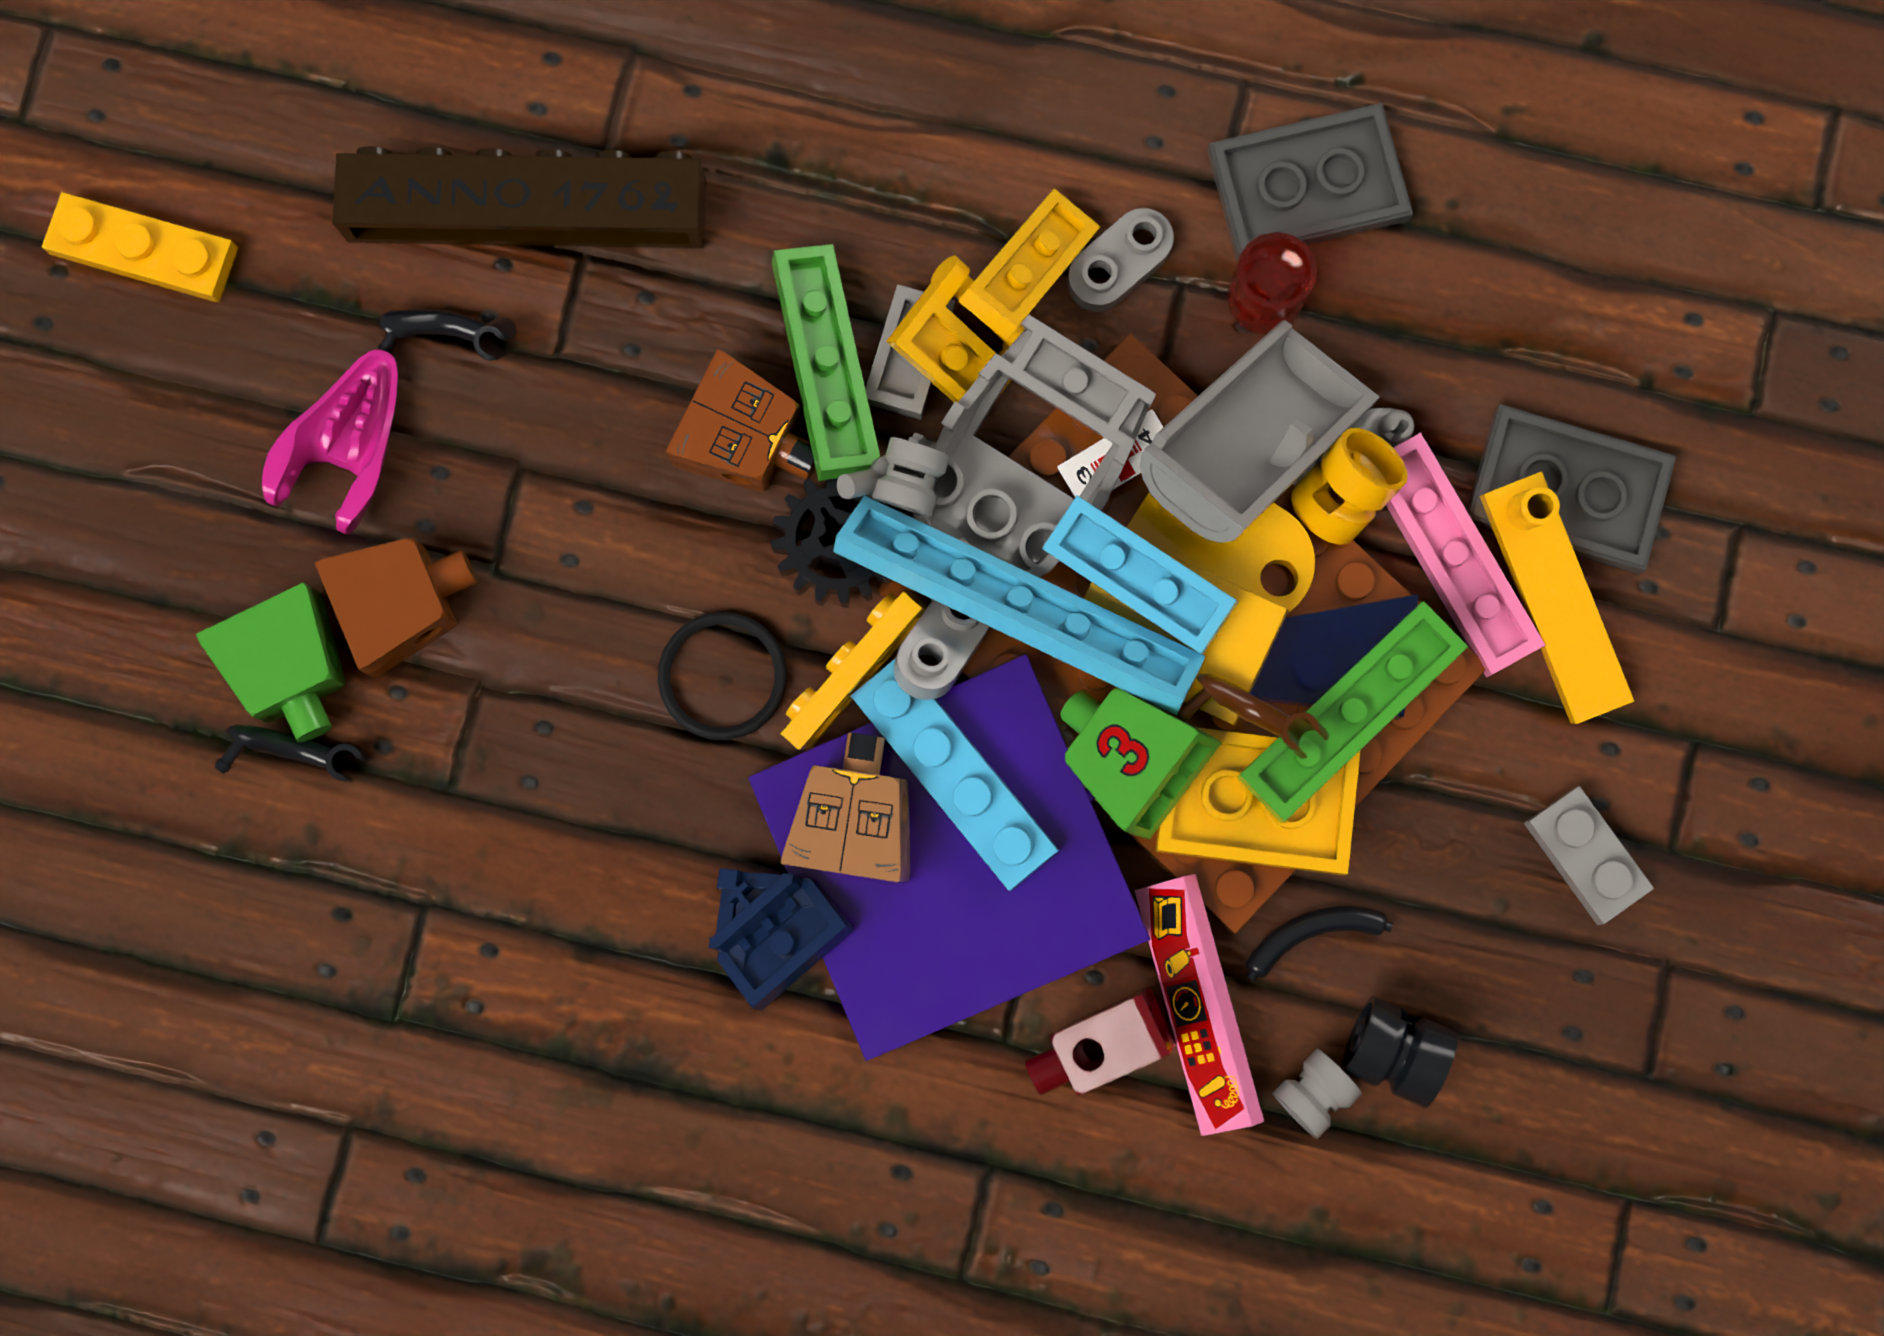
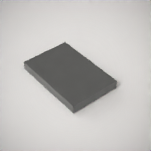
M1382 103L1211 142L1208 145L1207 153L1236 262L1408 222L1413 216Z
M1499 404L1494 411L1467 512L1475 526L1493 531L1479 496L1542 471L1549 489L1559 499V515L1575 555L1640 575L1647 568L1676 456Z

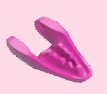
M374 349L364 354L316 403L296 418L278 437L268 452L263 468L262 490L266 503L280 506L290 496L291 490L305 465L329 462L347 469L358 476L352 484L342 507L335 514L338 531L344 534H351L358 527L374 496L381 476L394 418L398 369L395 358L390 353Z

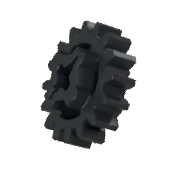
M810 479L803 481L807 495L804 499L800 500L790 494L784 498L791 512L790 517L775 516L773 520L775 528L785 533V537L771 541L773 553L788 554L789 556L777 566L780 574L784 577L797 573L798 577L793 585L794 591L800 596L810 587L815 588V600L817 605L820 606L826 603L830 594H838L842 608H849L850 593L859 591L867 602L872 600L870 584L876 580L881 584L885 583L888 585L892 580L834 553V545L827 546L829 544V531L826 520L830 521L834 529L840 531L851 515L850 512L836 509L832 503L842 502L857 506L863 496L852 499L842 498L837 490L838 479L826 480V487L819 490ZM886 505V506H888V507H890V508H893V509H895V510L898 511V508H897V507H894V506H891V505ZM811 514L815 522L811 536L802 540V545L798 546L800 528L805 519ZM822 567H828L841 571L845 578H827L814 571Z

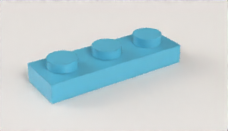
M1079 496L1075 497L1042 548L1201 655H1204L1239 602Z

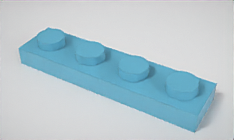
M894 659L851 695L852 699L1008 891H1012L1060 850L936 699L923 700L912 697L900 688L894 677Z

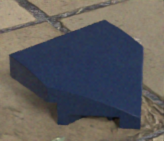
M719 869L717 888L722 890L716 934L710 937L709 948L718 951V962L753 1009L762 1011L855 930L815 880L801 878L795 874L788 873L778 875Z

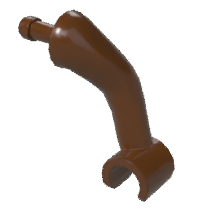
M1200 674L1196 677L1204 688L1185 705L1182 704L1178 712L1184 721L1189 720L1199 708L1213 697L1220 706L1227 708L1244 720L1281 737L1284 743L1301 759L1308 757L1299 747L1300 738L1304 733L1314 730L1325 741L1329 738L1327 730L1311 714L1299 712L1288 716L1242 688L1210 674Z

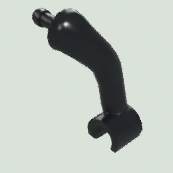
M390 310L379 318L380 326L387 332L377 350H383L392 355L393 347L398 337L409 338L418 334L448 335L473 342L476 352L483 359L493 361L507 354L505 347L496 342L493 333L502 340H510L515 337L517 331L515 324L505 317H498L489 323H485L449 310Z
M236 724L226 729V732L235 740L221 759L216 761L214 767L223 774L229 772L232 768L231 765L246 746L255 752H264L326 768L333 778L350 783L353 780L344 775L340 770L341 758L345 754L353 753L358 759L368 762V757L362 749L350 744H340L331 748L312 740L297 742L293 734L258 726Z

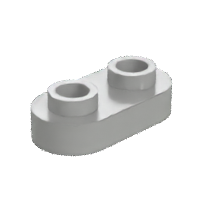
M1147 208L1134 209L1123 215L1073 260L1068 275V290L1072 299L1080 307L1093 312L1107 311L1118 305L1167 261L1174 239L1169 221L1161 213ZM1141 229L1147 230L1152 233L1154 241L1147 245L1139 244L1134 240L1133 233ZM1094 268H1102L1108 272L1110 279L1105 283L1098 284L1089 278L1088 273Z
M932 600L898 650L893 668L897 684L908 695L918 699L932 700L943 696L951 689L983 642L989 626L971 617L967 620L958 619L951 613V610L954 609ZM931 655L939 664L936 666L925 665L921 662L919 656Z

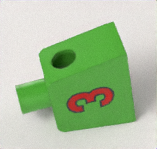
M1118 687L1111 690L1102 703L1087 691L1080 690L1069 698L1061 711V719L1079 733L1065 752L1064 759L1066 764L1122 830L1149 840L1221 745L1218 739Z

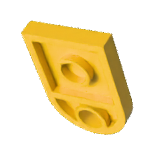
M1150 491L1127 526L1128 529L1161 551L1288 608L1287 615L1305 597L1313 580L1315 555L1309 535L1292 514L1275 503H1272L1234 541L1224 543L1207 540L1192 531L1166 510L1151 495ZM1272 564H1280L1288 568L1294 577L1293 591L1286 596L1269 594L1261 584L1262 570Z

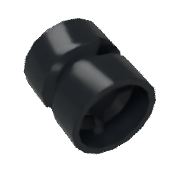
M1372 996L1364 1005L1351 1031L1342 1057L1341 1069L1347 1075L1372 1086H1376L1386 1080L1390 1084L1393 1095L1420 1107L1427 1108L1437 1097L1449 1073L1457 1048L1458 1034L1456 1031L1426 1018L1419 1019L1414 1024L1408 1022L1406 1009Z

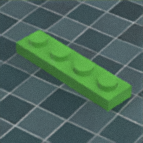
M830 244L774 250L772 267L818 481L837 479L843 474L867 470L872 462L880 457L834 246Z
M1422 601L1305 712L1314 716L1329 734L1327 741L1317 731L1312 730L1304 733L1300 738L1299 747L1308 757L1301 759L1284 743L1281 737H1278L1237 778L1282 824L1463 653L1468 646Z

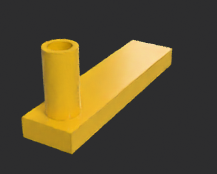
M1542 471L1480 495L1479 497L1524 609L1545 643V646L1540 649L1570 723L1578 724L1634 702L1559 515V499L1549 489Z

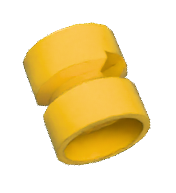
M1348 428L1322 456L1321 463H1317L1294 487L1291 493V503L1294 512L1312 533L1330 543L1338 545L1350 544L1375 517L1376 511L1382 510L1407 483L1408 472L1404 461L1396 450L1383 438L1365 429Z

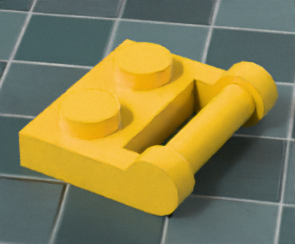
M953 255L938 266L932 275L930 285L886 342L950 400L958 403L979 377L978 373L995 355V352L946 307L953 296L960 300L974 282L968 276L970 268L956 255ZM1021 324L1007 341L992 330L1003 341L1002 350L998 355L1002 356L1024 331ZM1011 379L1008 380V382H1007V384L1005 385V387H1004V389L1002 390V392L1005 390V388H1006V387L1008 386V384L1011 382Z

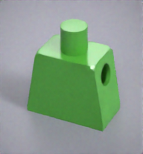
M303 582L196 634L205 652L252 717L268 723L285 716L297 742L314 739L332 728L320 698L345 686V677L326 605L320 592Z

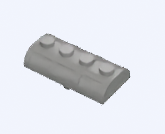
M1282 320L1155 435L1153 441L1142 453L1140 468L1143 481L1151 495L1166 510L1195 533L1207 540L1219 543L1234 541L1324 454L1348 428L1367 412L1380 397L1295 331L1289 322Z

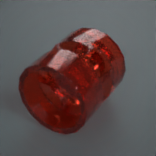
M1280 232L1262 234L1247 244L1239 256L1227 292L1229 310L1239 324L1252 332L1268 334L1282 320H1286L1291 325L1295 322L1315 286L1317 275L1315 258L1307 245L1293 235Z

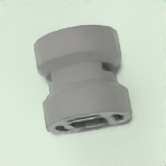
M891 437L885 454L889 463L886 475L877 480L872 499L906 511L931 517L937 500L933 488L936 479L945 474L950 455L915 442ZM900 469L922 475L924 479L902 473Z
M1315 1049L1303 1061V1071L1299 1074L1300 1082L1284 1080L1272 1092L1282 1107L1315 1139H1318L1331 1126V1116L1328 1113L1330 1109L1336 1112L1339 1108H1350L1362 1096L1360 1089L1346 1073L1319 1049Z

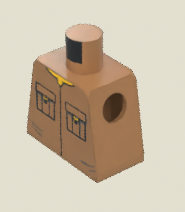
M848 732L842 770L812 766L787 838L781 864L899 883L909 882L908 780L880 775L885 738Z

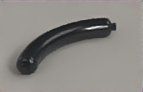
M1334 906L1304 913L1276 928L1255 948L1246 961V968L1249 971L1246 977L1255 982L1257 977H1266L1283 955L1293 947L1312 937L1337 931H1354L1379 936L1384 931L1391 932L1393 923L1387 921V916L1383 912L1363 907Z

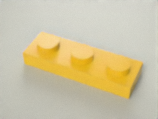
M1054 188L969 286L958 302L1007 341L1101 226Z
M63 192L60 194L42 244V248L52 256L220 303L238 251V247L231 240Z
M903 591L898 598L890 593L883 598L866 619L872 628L857 645L851 640L846 642L826 665V669L832 674L816 692L811 687L807 688L789 707L786 715L792 721L781 732V735L798 750L813 747L853 701L851 695L869 681L903 643L928 605L914 592Z

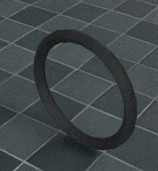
M715 612L701 615L689 621L673 634L663 650L658 665V686L661 699L668 713L681 727L694 735L710 740H731L744 737L760 729L772 718L780 706L786 690L787 666L781 647L765 626L750 617L737 613ZM714 625H734L746 629L757 636L771 655L775 670L774 686L770 698L763 709L752 719L740 725L727 728L707 726L689 717L678 705L670 682L671 666L675 654L682 643L695 632Z

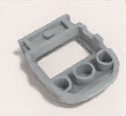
M1028 315L1021 323L1024 331L1002 356L995 353L978 373L979 377L958 403H953L941 422L944 427L934 449L950 455L945 474L936 479L933 488L937 500L932 516L913 513V517L926 525L1041 578L1059 562L1058 559L1042 548L1074 499L974 436L1008 380L1011 379L1112 442V446L1079 496L1101 511L1119 478L1156 393L1031 315ZM918 475V478L924 479V476Z

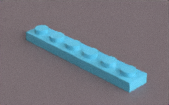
M867 496L862 497L836 535L834 553L1175 715L1178 714L1206 657Z

